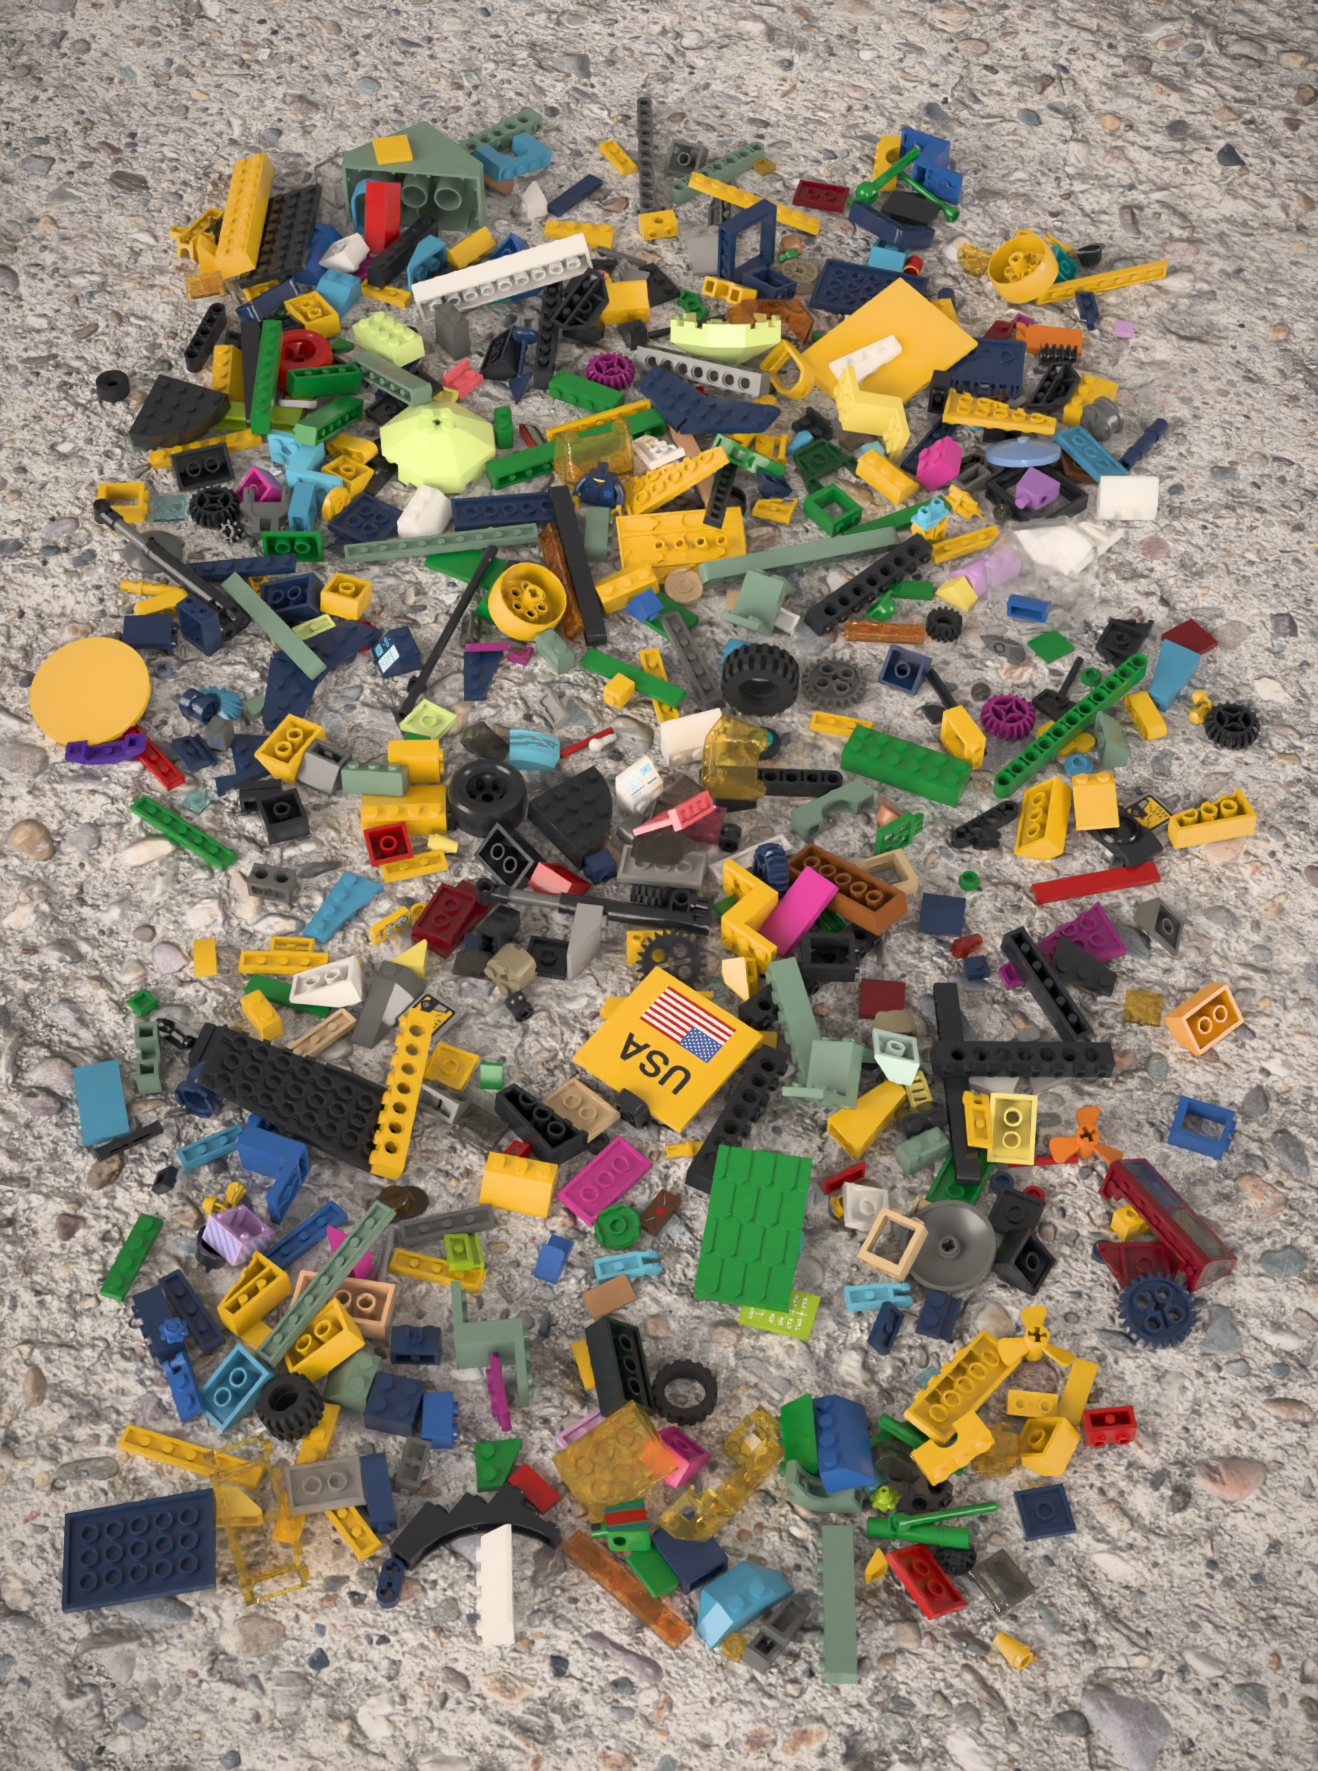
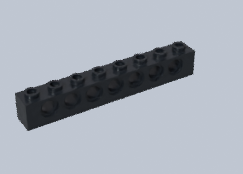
M563 280L544 286L533 370L534 389L549 390V381L554 377L559 327L550 323L549 320L563 301Z
M917 532L808 609L804 622L819 637L825 633L829 634L837 624H843L851 614H857L865 604H871L880 592L885 594L893 583L899 584L907 574L911 575L921 564H927L932 558L931 553L934 547Z
M854 922L838 932L854 933L855 942H859V955L855 956V960L864 958L867 952L877 948L883 941V932L877 936ZM815 949L811 952V964H849L848 949ZM799 961L797 964L801 973V961ZM803 981L808 997L816 994L826 983H830ZM768 984L738 1007V1019L756 1031H766L771 1027L772 1023L778 1020L779 1008L778 1004H774L771 992L773 988L771 984Z
M934 1041L930 1051L933 1076L1110 1078L1115 1067L1111 1042Z
M762 1044L687 1169L686 1185L706 1194H711L719 1144L742 1148V1140L749 1137L752 1123L758 1122L761 1115L760 1109L767 1106L771 1096L769 1095L770 1092L776 1091L780 1081L779 1077H784L789 1066L786 1063L787 1053Z

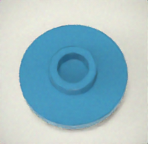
M1074 754L1066 758L1064 769L1070 776L1081 773L1091 774L1093 763L1084 755Z

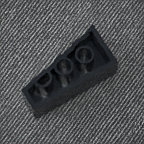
M513 1083L496 1093L494 1111L524 1143L532 1146V1152L540 1161L559 1166L586 1150L588 1132L583 1129H577L573 1126V1122L556 1115L554 1109L537 1102L538 1099L517 1084Z

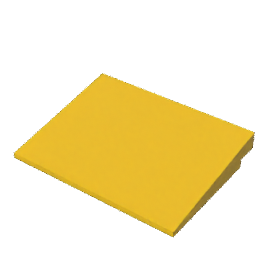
M900 277L801 353V355L814 372V385L836 401L833 392L839 382L830 370L829 363L894 335L902 347V352L887 364L877 368L875 373L869 374L858 386L859 391L900 397L902 404H905L931 383L934 370H948L977 347L978 342Z

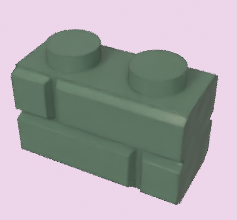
M553 628L537 634L536 651L558 675L575 667V652L568 647L567 643Z
M936 1126L899 1144L896 1159L906 1174L910 1175L935 1163L936 1160L947 1157L949 1141L940 1128Z

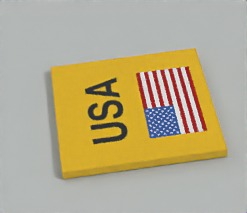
M656 966L573 1056V1061L619 1093L622 1088H625L641 1098L649 1106L650 1114L681 1134L762 1042L763 1035Z

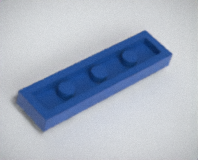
M331 1200L266 1251L263 1256L284 1271L327 1236V1227L329 1225L337 1228L348 1219L347 1213Z

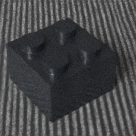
M297 788L256 798L258 816L269 845L310 834L308 817Z

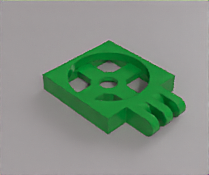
M909 811L878 829L874 856L900 848L903 849L912 844L913 836L922 831L924 815L922 813L913 815ZM906 825V828L901 830V827ZM890 833H892V835H891L888 839L885 840V836H887V835H889Z

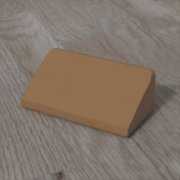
M484 172L485 184L501 193L511 194L515 185L514 182L509 179L497 182Z
M625 1274L583 1293V1303L594 1321L636 1301V1296Z

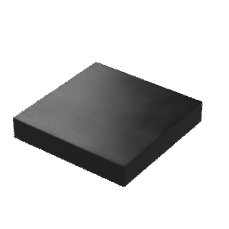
M531 935L527 952L537 965L535 972H537L536 976L565 981L567 975V951L570 941Z
M1003 1184L989 1213L988 1220L994 1231L1006 1236L1009 1229L1030 1228L1034 1232L1047 1202Z

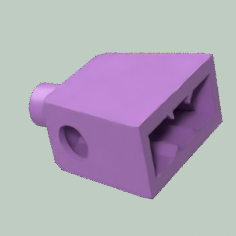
M1030 467L1016 486L1015 504L1021 509L1027 505L1034 510H1038L1058 497L1060 482Z

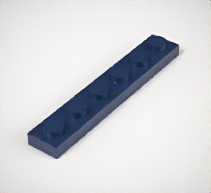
M295 553L186 563L185 565L204 580L213 581L227 579L234 572L241 578L296 573L297 557Z

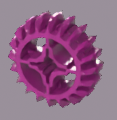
M607 352V354L600 353V356L594 355V358L590 359L586 366L587 380L617 391H621V389L626 390L627 386H631L634 380L635 368L632 360H629L628 356L623 357L622 353Z
M1001 692L999 697L993 695L992 699L988 698L982 706L980 714L981 724L985 732H990L991 737L997 736L998 740L1004 738L1006 742L1008 739H1012L1015 742L1017 738L1023 739L1024 735L1028 736L1034 728L1036 720L1034 707H1031V702H1026L1025 697L1019 698L1018 694L1011 696L1010 692L1008 695H1004Z

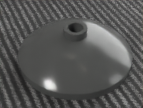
M150 530L140 533L149 541L155 540L176 558L181 559L183 553L180 540L173 534L161 530ZM129 541L126 544L124 558L130 568L145 574L163 572L142 555V550Z

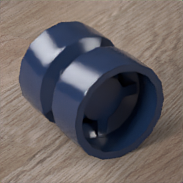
M190 688L182 695L179 709L197 721L207 724L216 715L218 702L209 696H205L202 692Z

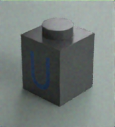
M217 716L212 717L205 729L208 747L227 752L235 739L232 720Z

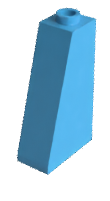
M1164 639L1149 694L1156 708L1164 713L1198 669L1201 657L1200 654L1167 639Z

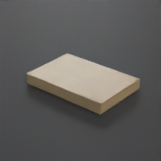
M575 1077L571 1078L540 1102L543 1106H549L554 1109V1113L562 1119L567 1118L573 1122V1126L577 1129H583L588 1132L587 1143L621 1117L618 1110Z

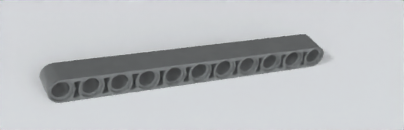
M640 97L637 99L640 214L656 212L652 100L649 97Z

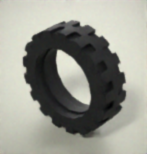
M679 1359L675 1360L672 1364L667 1363L663 1366L662 1371L659 1370L657 1372L656 1379L653 1380L652 1393L655 1407L658 1410L659 1416L661 1418L665 1417L666 1421L670 1424L674 1422L678 1423V1426H684V1424L694 1426L696 1422H703L706 1420L707 1415L713 1413L714 1406L717 1404L718 1386L715 1376L712 1377V1372L708 1367L704 1368L703 1364L698 1361L694 1363L690 1359H685V1361H680ZM686 1377L698 1381L705 1389V1397L698 1405L691 1408H680L674 1406L666 1399L664 1390L671 1381Z

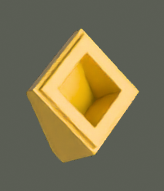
M880 1548L876 1549L865 1570L863 1580L865 1585L887 1574L888 1562Z

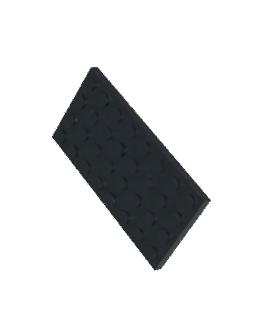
M320 183L310 184L305 188L294 189L291 192L277 194L275 197L269 198L256 269L240 274L238 285L241 289L305 271L322 194Z

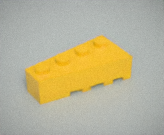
M1239 788L1234 790V793L1229 796L1226 794L1219 796L1217 801L1212 803L1207 801L1202 803L1200 808H1190L1171 816L1167 837L1173 847L1179 849L1254 834L1257 814Z

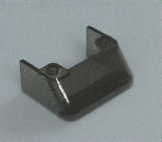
M684 774L646 806L639 826L662 812L674 808L694 795L705 791V789ZM673 825L636 835L630 856L639 862L670 866L678 865L684 856L696 848L697 844L681 833V830L674 831Z

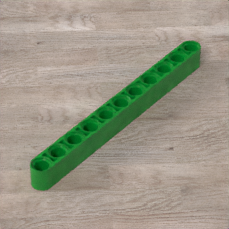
M1140 653L1129 657L998 772L994 780V795L1001 799L1011 796L1096 720L1097 711L1106 712L1141 681L1146 674L1147 657Z

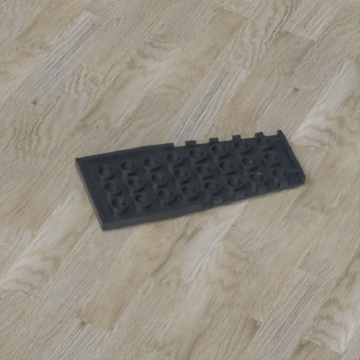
M224 1024L197 1079V1083L312 1147L370 1173L372 1164L369 1163V1158L372 1150L376 1148L373 1139L376 1131L380 1130L381 1124H378L377 1121L381 1110L384 1111L385 1104H382V1098L388 1089L329 1063L323 1065L315 1062L316 1058L308 1055L302 1057L294 1054L293 1049L287 1047L281 1049L271 1045L272 1041L266 1039L260 1041L249 1036L250 1033L243 1030L241 1033L227 1028V1024ZM372 1174V1175H374V1176H376V1177H378V1178H380V1179H384V1178H385V1177H382V1176H378V1175Z

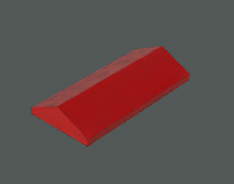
M366 181L364 242L370 249L368 254H381L399 237L401 183Z

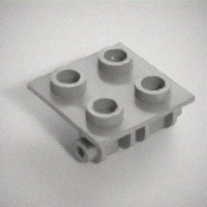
M621 259L610 278L612 282L647 280L650 272L629 268L628 260Z

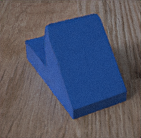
M552 1234L548 1243L541 1246L534 1277L557 1284L574 1247V1241Z

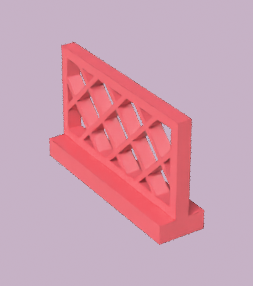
M708 790L694 795L674 808L666 810L633 829L634 835L636 836L669 825H673L674 831L682 830L715 810Z

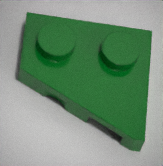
M522 1438L474 1442L478 1493L499 1491L507 1482V1477L515 1465L518 1452L523 1447Z

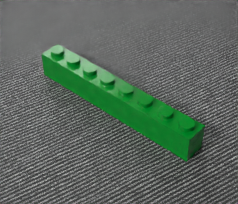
M263 320L250 413L252 434L271 435L283 343L282 321Z

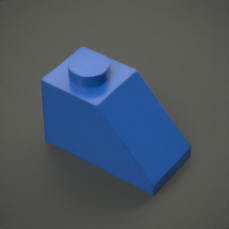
M649 588L635 596L624 610L643 623L648 619L651 622L660 616L659 612L664 607L652 588Z

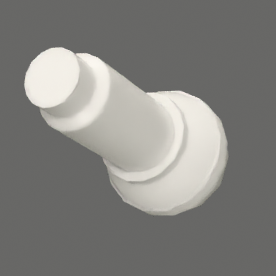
M613 733L601 739L593 738L589 742V748L592 752H600L605 745L617 739V736Z

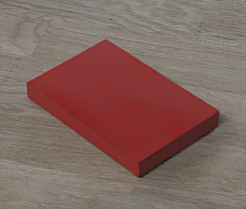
M924 1543L890 1551L884 1557L928 1620L963 1610L966 1607L967 1602Z

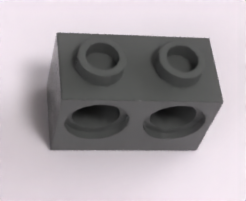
M254 863L247 879L249 896L290 903L298 884L296 870Z
M434 1079L422 1083L417 1105L452 1125L465 1120L472 1099Z

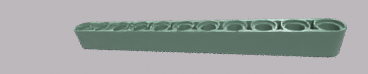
M886 527L709 561L700 564L697 569L703 587H712L742 581L745 579L747 570L754 572L755 568L773 575L887 553L898 547L901 543L896 528Z

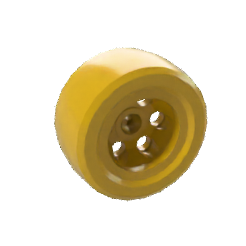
M1032 234L1017 236L1004 243L993 254L988 265V275L997 293L1005 301L1015 304L1029 302L1042 295L1054 283L1058 274V262L1051 248L1042 238Z
M518 563L504 571L494 583L488 598L490 616L497 627L508 636L521 641H536L537 634L549 628L554 629L563 617L566 608V593L560 580L545 567L534 563ZM514 605H518L520 609H516ZM527 612H531L533 617L529 616Z

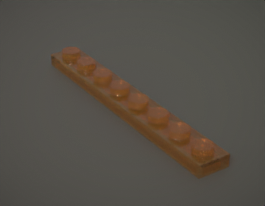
M549 522L538 534L547 569L560 580L564 587L566 608L561 621L566 638L573 641L582 633L585 627L556 526Z

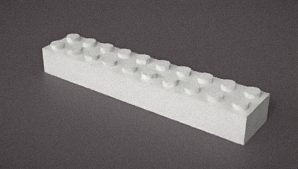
M580 233L459 271H453L446 275L437 276L433 279L421 281L411 285L424 323L435 319L434 307L449 301L460 312L582 275L588 267L593 269L584 235Z

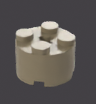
M512 943L505 944L488 961L487 967L484 969L485 974L498 985V990L504 995L522 991L537 975V972H535L537 965L531 955L523 948L517 950L514 948L515 944Z
M909 1010L880 1011L875 1015V1019L870 1027L871 1035L873 1028L915 1037L919 1047L918 1032L914 1018Z

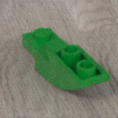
M718 433L711 447L712 449L722 446L730 462L754 474L759 469L782 478L786 470V466L721 433Z

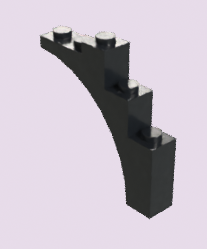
M505 1483L488 1505L479 1495L473 1496L469 1492L464 1494L449 1514L440 1504L434 1505L427 1501L390 1545L391 1558L400 1559L404 1563L405 1568L412 1572L424 1558L440 1547L459 1538L479 1533H489L505 1524H511L512 1534L540 1541L554 1550L561 1543V1531L552 1521L546 1522L539 1516L537 1511L527 1507L526 1495L518 1486L512 1487Z

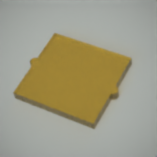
M1126 989L1123 1022L1139 1024L1141 1027L1143 1025L1160 1027L1163 994L1147 992L1146 990Z

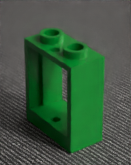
M834 483L804 498L803 513L832 538L858 525L862 520L863 508ZM834 502L846 511V513L835 519L822 510Z

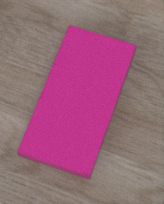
M806 866L757 933L777 946V952L788 958L800 942L801 933H806L839 888Z
M618 1135L556 1194V1198L591 1227L599 1218L598 1215L601 1211L614 1205L653 1167V1163Z

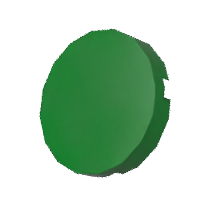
M620 1204L609 1206L601 1211L597 1222L595 1221V1235L600 1244L608 1250L619 1251L629 1248L638 1240L642 1230L641 1220L635 1210Z

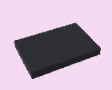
M894 190L882 206L880 212L888 217L910 224L929 227L941 211L942 205Z

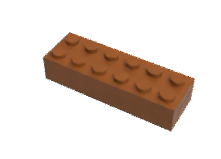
M813 843L808 844L787 860L790 880L788 887L791 888L806 866L810 867L839 888L826 907L877 936L908 912L905 892Z

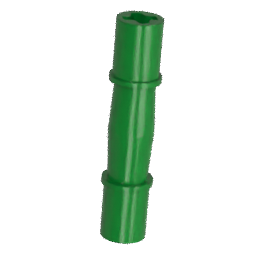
M869 1516L867 1520V1537L887 1539L893 1542L897 1539L914 1543L940 1544V1547L946 1546L969 1549L971 1528L947 1526L945 1524L938 1526L926 1523L911 1526L905 1533L893 1534L889 1528L888 1518Z

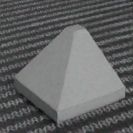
M538 315L520 316L521 327L533 329L538 333Z

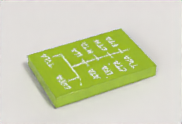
M792 1289L788 1313L743 1306L739 1317V1324L809 1342L821 1297Z

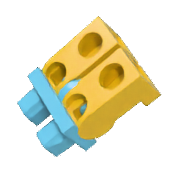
M935 497L927 507L922 506L918 509V513L911 517V522L913 523L911 526L912 536L918 532L930 545L936 544L946 537L949 510L944 507V501Z

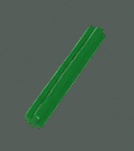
M883 1413L878 1420L877 1425L914 1449L929 1441L886 1413ZM966 1466L957 1469L953 1473L957 1476H961L964 1473Z

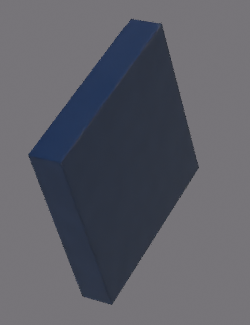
M1063 1483L1020 1490L1013 1493L1026 1542L1076 1533V1526Z

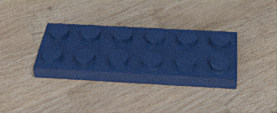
M548 491L451 499L455 532L536 523V526L555 524Z

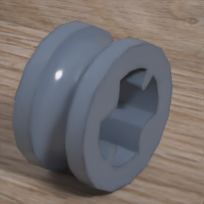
M158 661L153 665V671L157 679L165 680L172 676L173 672L169 662Z

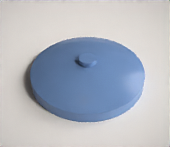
M1018 437L993 443L985 449V459L988 462L1006 467L1041 466L1053 463L1061 457L1060 445L1038 438Z

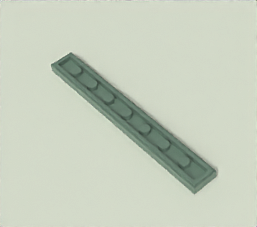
M379 1200L373 1203L255 1351L259 1358L275 1368L397 1214L394 1209Z

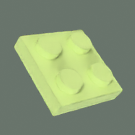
M424 699L400 723V729L405 732L429 736L431 740H440L457 722V715Z

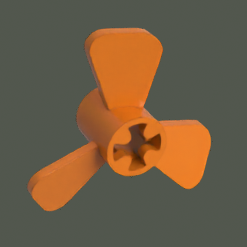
M1082 1107L1077 1110L1076 1120L1079 1128L1077 1129L1076 1137H1054L1050 1140L1049 1149L1055 1162L1059 1164L1064 1163L1074 1154H1077L1080 1158L1089 1159L1095 1153L1110 1165L1118 1159H1123L1124 1155L1120 1150L1098 1142L1100 1133L1095 1125L1100 1114L1099 1107Z

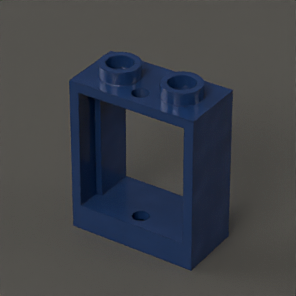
M763 265L743 272L741 285L757 290L756 298L774 306L794 298L797 282Z
M193 594L188 595L176 604L182 638L208 657L224 647L219 617L216 611Z

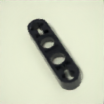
M1011 800L1003 801L954 829L950 840L952 846L957 849H964L972 845L973 842L982 839L981 834H979V838L974 836L975 831L971 829L974 826L987 829L988 831H996L1012 822L1018 816V804ZM994 817L998 819V821L992 823L988 821V818Z

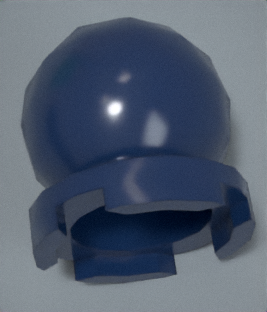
M200 1061L190 1069L186 1080L179 1083L174 1095L180 1106L187 1105L190 1109L194 1110L193 1115L208 1119L217 1111L218 1103L224 1097L197 1083V1079L206 1061Z

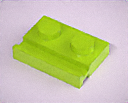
M467 1233L444 1234L443 1243L449 1271L473 1270V1267H480V1270H484V1258L478 1233H474V1236H468Z

